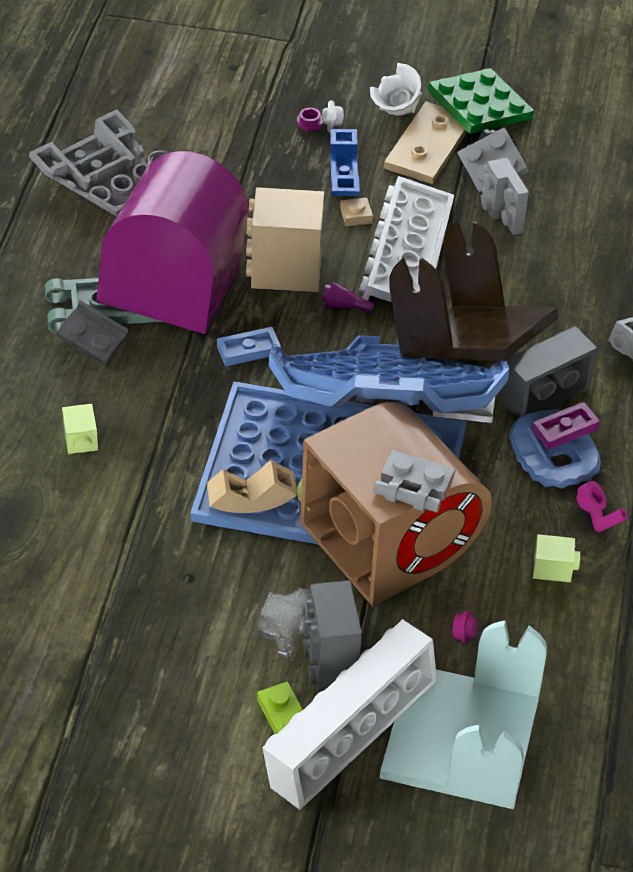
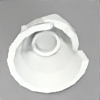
M397 63V75L384 76L378 88L370 87V95L375 104L380 106V110L391 115L402 116L414 113L422 95L420 91L421 80L414 68L407 64Z

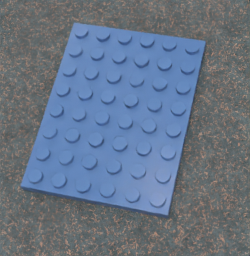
M234 381L190 512V521L318 544L300 524L301 502L298 499V495L292 500L269 510L253 513H232L210 507L207 482L222 469L247 480L272 460L294 471L296 487H298L302 479L304 439L374 405L347 401L341 406L330 407L288 396L285 390ZM416 413L441 441L460 458L467 422Z

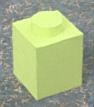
M92 404L62 407L68 454L98 450L97 429Z
M537 534L533 579L571 582L573 570H579L580 551H575V538Z

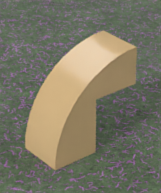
M272 460L247 480L222 469L207 482L210 507L232 513H253L269 510L292 500L298 495L294 471Z

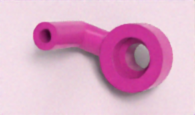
M595 481L585 483L578 488L577 502L581 509L590 513L595 531H604L628 519L627 512L623 508L603 517L602 510L605 509L607 504L606 496L600 485Z

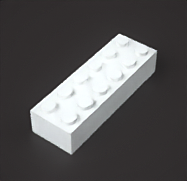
M402 619L394 628L388 629L382 636V639L371 649L365 650L359 660L348 670L342 671L336 681L325 691L319 692L313 699V702L302 712L296 713L291 718L289 724L278 734L272 735L267 740L265 746L262 747L270 788L301 810L437 681L433 639Z

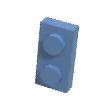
M273 327L217 338V348L225 366L269 357L272 344H277L281 349Z

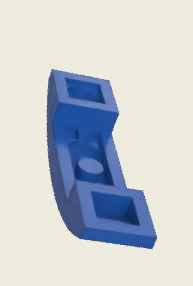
M330 129L331 192L333 196H359L357 129Z

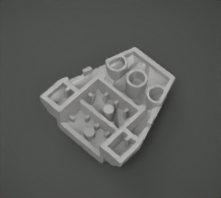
M117 109L95 120L94 135L62 151L53 142H50L29 152L30 159L45 175L115 216L118 215L149 165L144 160L142 146L138 145L135 139L136 132L133 126Z

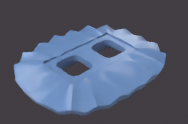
M539 410L520 417L511 426L508 439L511 442L512 451L516 455V460L521 463L523 470L529 473L532 481H539L544 487L556 486L562 489L568 485H577L582 481H590L595 474L599 473L601 459L589 434L547 450L532 431L534 421L557 413L560 410ZM565 454L568 456L571 464L556 467L550 457Z

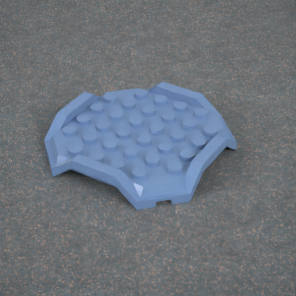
M358 335L343 351L286 356L277 344H272L269 354V367L288 396L330 407L341 406L353 396H356V401L374 402L375 399L400 400V403L406 405H418L419 400H422L432 411L439 413L486 408L509 379L507 360L498 361L490 368L445 358L401 357L398 339L397 345L379 344L380 337Z

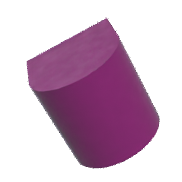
M171 152L152 161L145 169L104 237L101 249L96 302L205 334L240 268L248 216V203L244 190L237 178L221 163L195 152Z

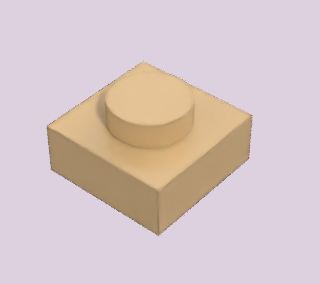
M367 198L341 200L340 210L346 227L372 224L373 214Z

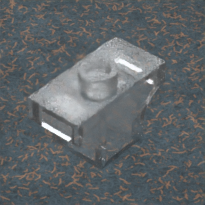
M299 587L296 592L289 595H279L272 592L268 594L259 615V636L274 641L278 646L279 656L290 659L300 634L305 636L303 621L307 618L304 599L310 598V589Z

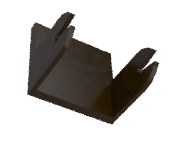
M458 221L447 231L444 238L443 251L452 307L449 310L447 309L441 276L424 258L419 259L418 285L420 286V291H416L413 288V279L405 258H402L393 267L389 276V289L401 357L506 361L558 319L557 307L505 306L494 240L489 232L476 221L473 223L471 247L473 248V254L468 253L466 250L467 243Z

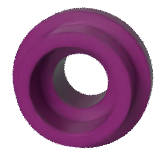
M305 108L301 110L297 117V125L305 131H315L323 125V118L317 109Z

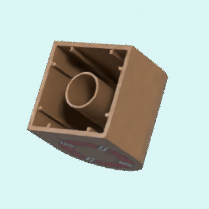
M386 402L375 405L304 439L300 524L372 607L449 566L470 547L488 520L492 506L489 490L422 419L404 403ZM392 450L455 469L454 479L444 501L441 500L437 513L427 509L424 512L415 510L413 505L398 500L395 503L386 501L385 496L373 493L376 481H381V472Z

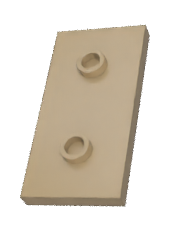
M426 101L384 161V169L433 184L467 131L443 106Z

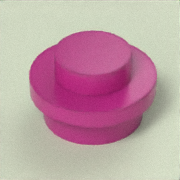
M464 611L463 614L457 613L454 617L453 637L454 639L461 640L462 643L468 644L471 637L475 638L477 634V619L473 618L471 611Z

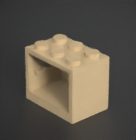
M256 187L255 199L249 200V216H253V218H247L246 234L252 237V239H247L246 256L252 257V260H247L246 276L251 277V288L319 292L324 191Z

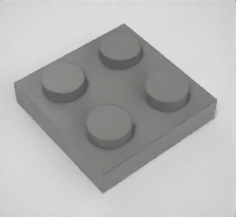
M505 127L457 152L480 196L483 194L484 167L488 161L508 158L519 177L529 173L525 162Z

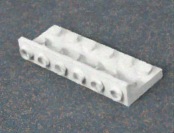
M398 176L395 186L389 185L384 199L389 204L384 202L379 217L384 219V221L379 220L374 235L379 237V239L374 238L369 252L374 257L368 258L364 273L369 275L368 277L363 276L358 291L363 293L362 299L368 300L371 295L392 302L389 276L393 267L402 258H405L412 276L413 288L416 291H420V286L418 285L419 259L424 258L436 269L454 199L453 194Z

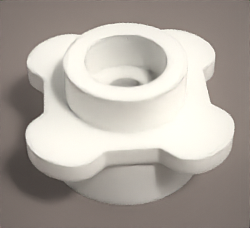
M332 100L328 102V108H324L322 112L323 123L327 124L328 132H330V129H334V127H340L344 118L342 107L335 106V102Z

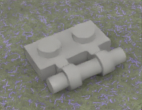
M392 450L381 472V481H376L373 493L385 496L386 501L395 503L398 500L413 505L415 510L424 512L427 509L437 513L441 500L444 501L454 479L455 469Z

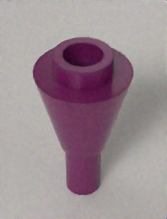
M335 281L332 282L331 286L326 284L321 301L326 302L325 308H356L371 313L374 302L358 298L357 295Z

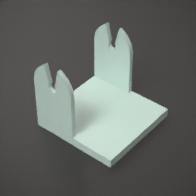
M506 621L493 623L486 627L481 634L474 678L436 669L437 681L394 721L380 771V779L514 809L546 661L547 645L543 637L531 626H528L519 641L518 647L514 648L508 645L510 639Z

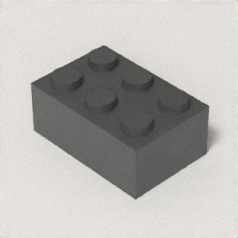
M575 326L564 332H559L541 343H536L524 351L513 354L507 359L509 379L500 390L499 401L516 419H519L528 413L547 410L590 389L597 347Z
M350 580L310 584V598L304 599L307 619L303 621L306 638L303 639V652L305 659H310L311 665H308L310 685H316L317 694L325 691L336 681L342 671L348 670L360 658L362 633Z

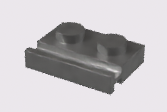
M81 300L57 331L58 338L104 366L107 365L116 353L125 337L127 338L129 335L127 328Z

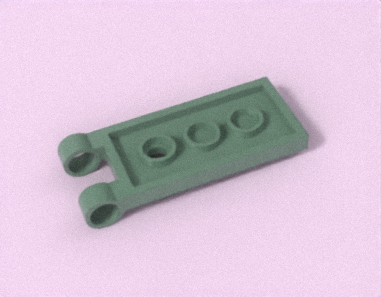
M56 278L49 280L45 284V298L50 304H63L68 298H71L72 309L55 308L49 311L47 315L48 329L54 334H57L58 329L70 313L75 310L80 300L119 324L163 322L106 304L97 303L99 278L73 280ZM55 290L61 291L59 293H52ZM56 320H64L63 322H54Z

